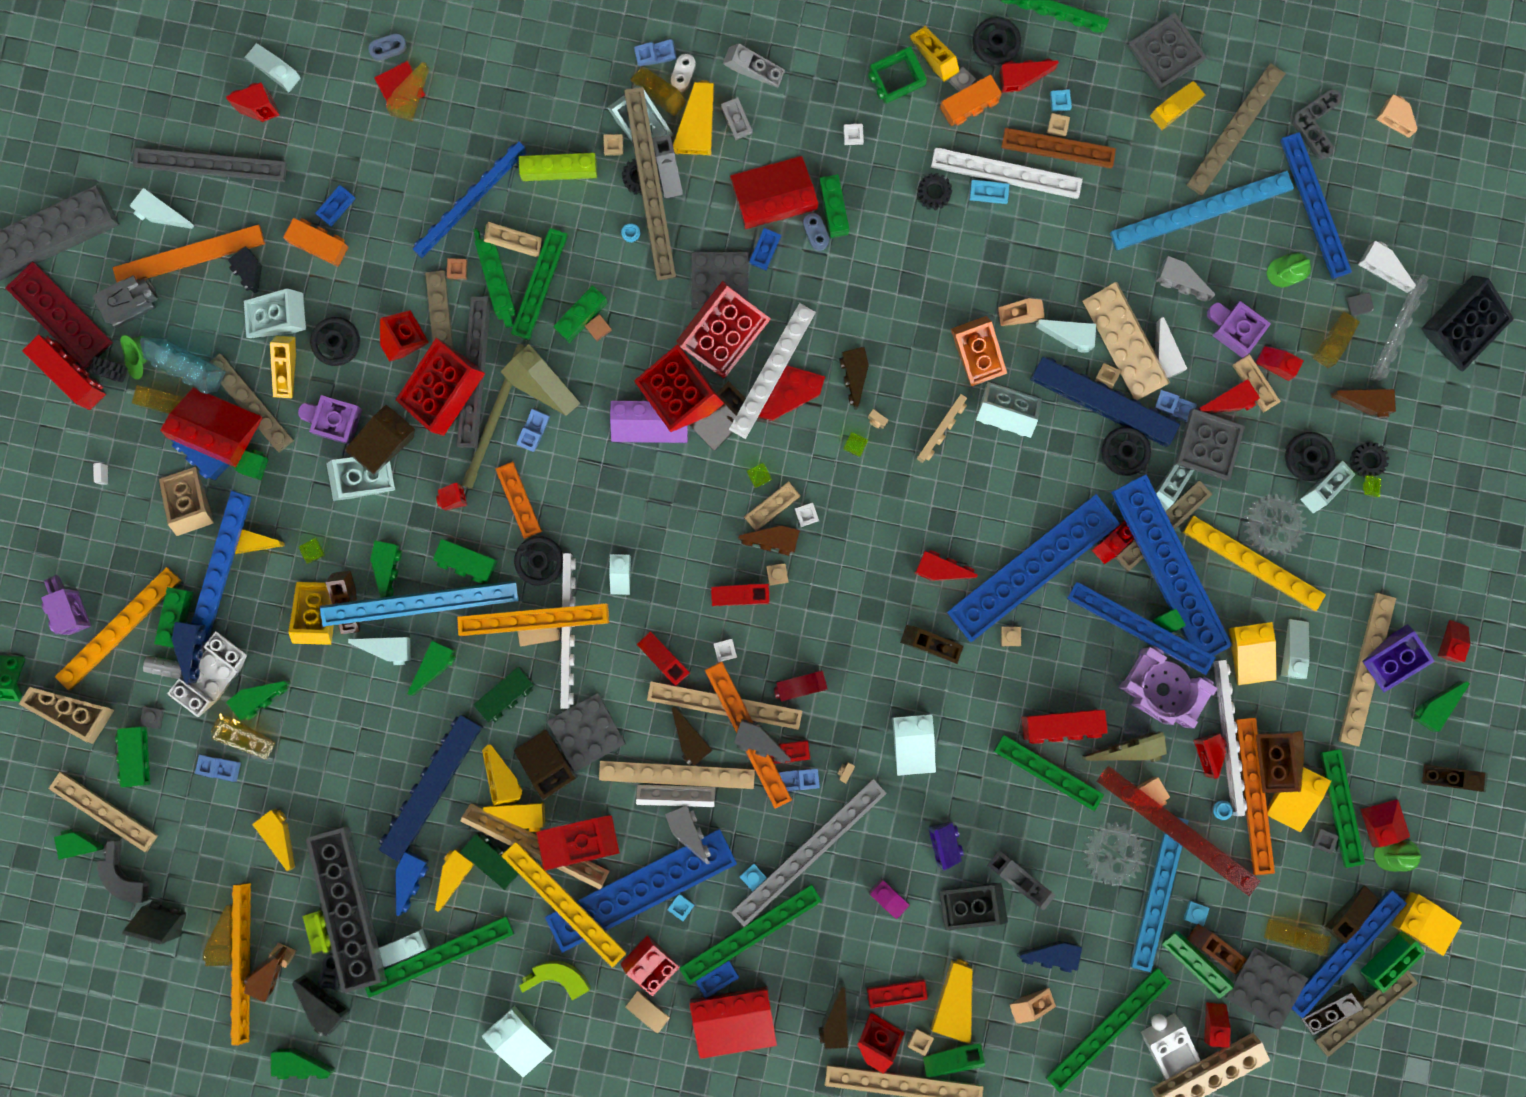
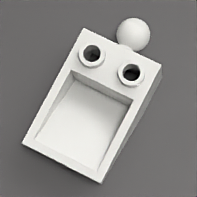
M1175 1013L1166 1018L1161 1014L1154 1015L1151 1019L1152 1026L1141 1031L1142 1037L1165 1080L1200 1062V1058L1185 1026Z

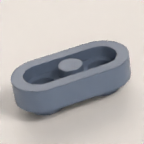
M392 34L371 42L369 53L373 59L381 61L402 54L406 50L407 44L403 36ZM399 43L400 46L395 48V44ZM381 49L382 53L377 54V51Z
M815 213L808 214L803 222L805 232L811 247L814 250L822 251L829 244V236L821 217ZM815 220L816 224L811 225L809 222ZM818 237L823 238V241L817 242L816 239Z

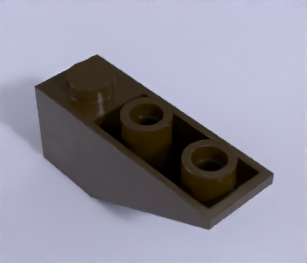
M865 347L844 351L841 354L842 358H839L840 367L845 369L846 376H843L845 387H849L851 393L848 395L849 404L854 406V410L858 409L869 367Z
M1424 765L1422 784L1486 792L1488 773Z
M1364 885L1324 927L1338 941L1346 944L1359 931L1379 899Z
M1354 983L1335 992L1306 1014L1303 1019L1301 1018V1020L1310 1032L1315 1035L1363 1010L1365 998Z

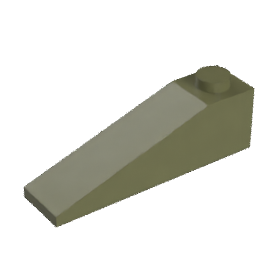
M529 344L501 370V373L514 387L565 416L580 404Z
M1154 731L1082 757L1086 761L1151 760V762L1161 760L1162 755L1167 754L1165 735L1163 732Z

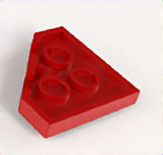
M786 365L758 417L774 421L780 416L802 406L804 403L820 396L825 376Z

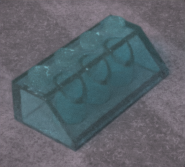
M141 338L140 344L143 357L150 361V365L165 369L168 375L180 377L185 384L195 385L202 393L218 392L226 371L164 338Z

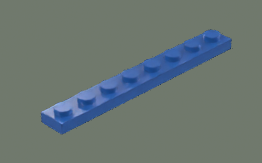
M1298 132L1283 137L1280 142L1331 279L1350 274L1352 272L1301 134Z
M520 142L516 145H511L507 150V154L503 158H499L494 163V167L490 171H486L481 176V180L476 185L473 184L468 189L467 194L455 202V207L450 212H445L441 217V221L437 225H432L424 238L416 241L413 250L421 259L519 161V156H524L527 153L525 147Z
M232 490L192 619V623L205 625L206 637L204 642L209 640L252 498L250 495Z
M1076 582L1067 598L1069 601L1151 646L1159 648L1164 653L1204 675L1208 673L1216 659L1213 655Z
M1390 889L1374 906L1359 931L1346 944L1341 942L1309 977L1292 1010L1303 1019L1407 903Z

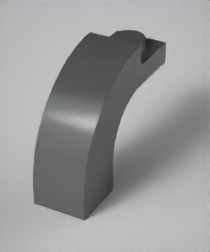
M122 840L107 841V844L104 846V856L106 858L97 861L98 874L104 887L113 896L123 901L134 903L148 901L149 881L133 880L127 877L121 869L120 854Z
M998 851L987 865L1043 911L1056 896L1001 851Z

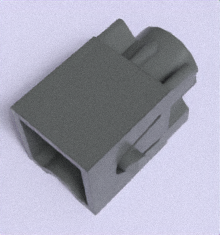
M134 275L92 295L105 322L111 323L115 328L155 309L156 306L152 302L158 300V295L151 282L146 277L141 280L136 279Z

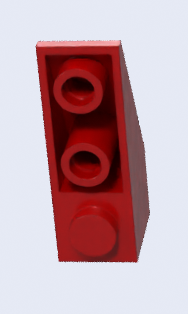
M1044 59L1041 62L1027 60L1023 63L1010 61L1002 64L1000 69L1001 93L1022 91L1053 72L1059 63L1058 60Z
M1124 520L1092 549L1104 565L1116 557L1134 539L1126 521Z
M932 550L923 552L914 574L930 581L975 579L978 574L974 573L975 570L965 565L962 568L956 565L957 561L950 558L944 560L939 557V553Z
M769 584L711 587L712 606L768 605Z
M651 631L637 644L675 686L690 674Z

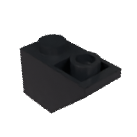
M245 246L228 259L231 264L229 268L235 276L239 275L242 281L240 283L247 291L251 290L256 294L259 289L262 265L252 251Z

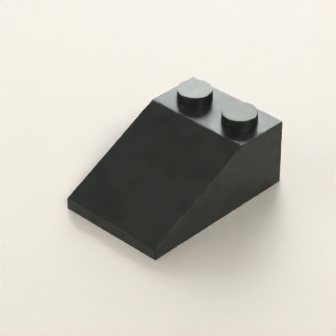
M1002 883L939 891L945 930L995 926L1008 922Z
M150 902V904L140 908L124 928L122 934L161 945L180 937L186 913H182L181 909L176 907H169L167 909L162 907L161 903Z
M306 975L299 977L292 983L305 1014L317 1034L327 1037L336 1030L350 1010L324 989H318V985Z

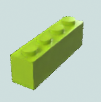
M595 153L519 156V174L522 181L597 178V159Z

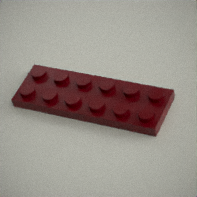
M31 262L5 287L83 368L86 369L90 366L93 356L99 357L114 343L36 263Z

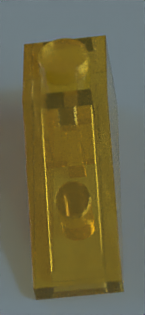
M422 62L393 91L392 96L388 98L386 108L391 116L413 122L429 72L425 62Z
M643 66L630 79L636 86L643 87L647 95L656 104L673 116L687 103L676 87Z
M1344 311L1315 353L1313 359L1327 368L1336 365L1346 350L1360 321Z
M137 385L132 404L141 408L169 414L184 397Z
M219 714L211 729L213 740L267 760L275 745L274 741L222 714Z
M233 904L225 906L203 950L205 966H229L232 964L231 932L233 929V918L231 913Z
M1268 919L1264 935L1265 939L1322 956H1327L1331 936Z

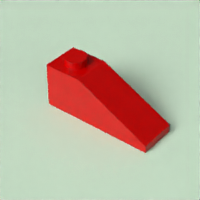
M1249 379L1197 410L1205 413L1240 411L1245 408L1247 411L1257 405L1255 401L1260 399Z

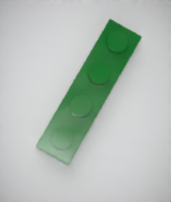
M1175 930L1163 940L1162 945L1219 999L1233 989L1234 983L1180 932Z

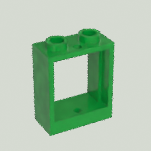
M911 46L871 64L868 72L871 83H875L877 87L876 93L880 100L883 99L885 104L924 87L927 82V78ZM905 60L915 82L888 94L878 72Z

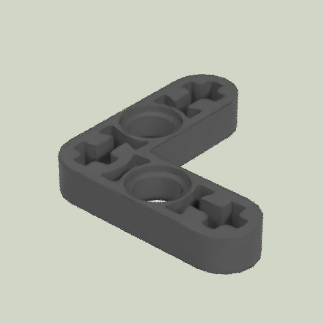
M1329 90L1298 111L1292 119V124L1297 132H1300L1308 147L1321 160L1327 159L1333 153L1334 147L1316 121L1333 110L1341 102L1342 96L1337 90ZM1330 97H1331V98H1332V97H1335V100H1334V101H1331V102L1328 103L1327 105L1325 104V102H1326ZM1314 105H1318L1321 108L1320 114L1313 112L1312 107ZM1304 117L1305 121L1300 123L1298 121L1299 118ZM1310 124V127L1305 131L1304 128ZM1315 131L1317 139H1310L1308 132ZM1321 139L1322 142L1316 146L1315 144ZM1326 147L1327 151L1322 153L1320 150Z

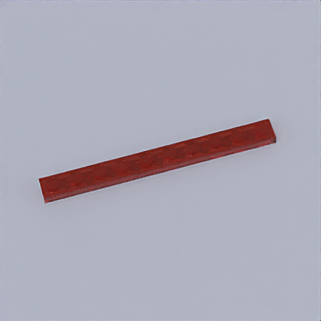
M1107 766L1098 778V783L1246 895L1250 896L1261 882L1110 766Z

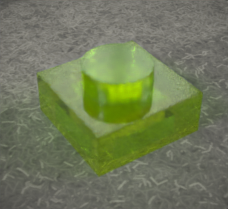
M851 432L843 450L860 458L868 439Z
M764 463L746 471L755 489L772 481Z
M1365 476L1363 483L1364 495L1373 498L1380 497L1381 478Z
M317 538L298 546L306 564L326 556Z

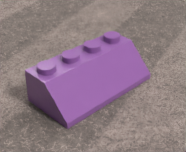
M611 401V442L688 443V425L670 432L649 401Z

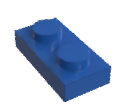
M339 185L315 214L332 227L356 198Z
M764 228L749 264L767 271L781 235Z
M729 960L695 982L704 997L707 998L738 979L739 975Z

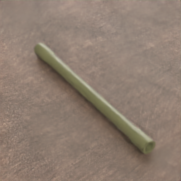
M517 344L512 359L520 351H522L525 348V346ZM506 377L479 441L478 448L461 485L472 489L479 467L511 390L512 384Z

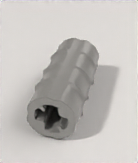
M150 655L144 660V672L161 675L162 677L183 678L178 661Z

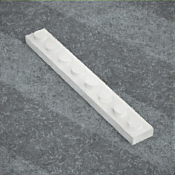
M936 147L931 168L1075 199L1079 198L1083 180L1081 178Z
M799 303L730 426V431L745 439L747 438L814 317L815 311Z
M563 553L562 607L575 606V596H572V589L576 587V578L572 577V571L576 570V558H573V555L569 553ZM562 627L561 708L569 709L570 705L574 704V693H571V685H574V674H571V666H574L575 657L574 654H571V647L575 646V635H571L572 627Z
M1226 660L1214 661L1221 730L1227 747H1225V763L1230 804L1233 808L1232 815L1245 816L1247 804L1246 800L1243 799L1242 792L1245 788L1240 776L1242 764L1238 760L1240 746L1239 742L1236 741L1235 735L1237 733V724L1233 719L1235 706L1231 702L1233 688L1228 678L1230 666Z

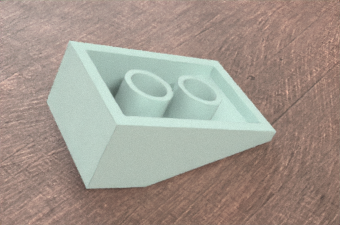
M644 90L652 138L665 135L672 137L673 133ZM622 96L607 108L632 142L625 96Z
M287 288L244 301L246 338L292 334L306 330L304 299L301 292Z
M353 457L335 459L326 463L333 501L395 490L390 461L375 475L371 474Z
M932 714L893 717L892 726L897 776L936 772Z
M513 1006L482 1035L489 1046L522 1077L553 1051L516 1006Z

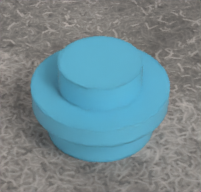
M633 223L626 224L621 231L623 239L627 242L637 241L640 237L639 227Z
M1221 800L1214 804L1213 814L1216 818L1227 820L1232 816L1233 808L1229 802Z

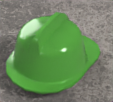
M1297 252L1277 258L1268 266V280L1274 286L1281 288L1303 281L1309 276L1311 271L1310 259Z
M123 335L120 343L124 353L126 368H128L132 378L140 379L143 375V364L150 357L147 341L144 336L131 338L130 336Z
M1403 840L1388 846L1376 847L1374 851L1375 862L1386 871H1411L1420 863V850L1411 841Z

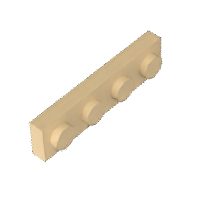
M960 394L917 457V460L923 463L925 459L928 461L935 453L932 450L936 443L938 445L942 443L946 437L943 434L946 428L949 430L957 421L954 419L957 412L961 414L967 406L964 403L967 399L965 396Z

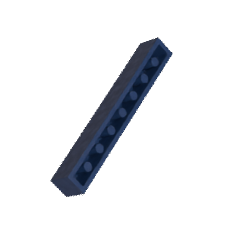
M1046 356V358L1042 357L1039 360L1030 381L1123 427L1127 426L1139 430L1148 439L1164 447L1171 444L1180 426L1173 417H1164L1158 414V410L1152 407L1146 408L1142 406L1140 401L1124 397L1125 394L1120 391H1111L1107 389L1108 386L1104 383H1095L1090 380L1089 376L1082 373L1079 375L1073 372L1071 367L1057 364L1056 360Z
M465 715L455 717L451 724L452 730L449 734L446 733L440 742L443 745L439 751L435 750L430 760H432L429 768L426 766L420 775L422 777L421 781L412 787L410 791L412 796L408 801L405 800L400 807L401 814L398 818L395 817L389 826L391 828L388 835L384 834L379 842L381 845L379 851L397 862H400L404 852L408 851L483 728L482 725Z

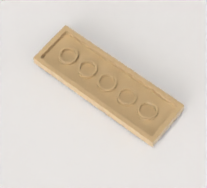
M1117 282L1083 300L1118 370H1121L1120 373L1134 399L1139 400L1170 383Z

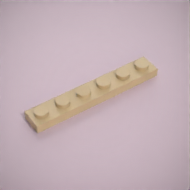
M63 772L58 773L48 788L144 852H148L158 837V834Z

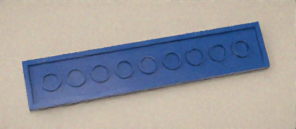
M1147 474L1112 491L1111 493L1170 610L1177 609L1186 626L1180 628L1185 640L1213 656L1231 647L1232 644Z
M1095 494L946 613L971 643L1120 525V523L1097 494Z
M718 829L704 836V839H701L703 846L707 845L711 856L708 857L710 864H706L684 846L601 888V890L599 889L577 900V903L606 931L733 867L737 862L721 829ZM557 911L545 916L561 952L585 941Z

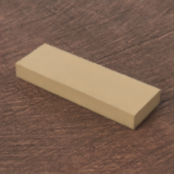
M488 222L486 224L484 242L538 257L540 255L542 238Z
M1250 354L1232 365L1243 382L1249 379L1260 397L1256 402L1263 413L1281 402Z
M788 481L745 515L744 518L754 531H758L801 496Z

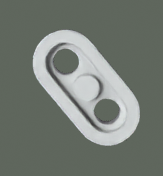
M683 54L677 59L671 77L672 88L677 92H684L689 88L695 70V59L691 55ZM688 61L689 64L683 65V62ZM682 78L683 82L679 83L677 79Z

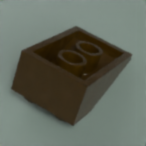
M386 404L370 419L345 451L371 474L375 475L413 440L415 428Z
M839 981L822 1020V1027H819L820 1043H824L825 1049L849 1048L846 992L843 981Z

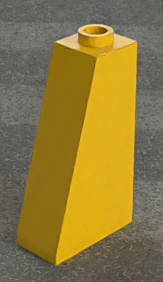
M705 80L694 83L673 144L675 154L711 155L713 83Z
M957 959V961L951 960L930 1028L933 1032L970 1044L972 968L968 966L969 962L961 959Z

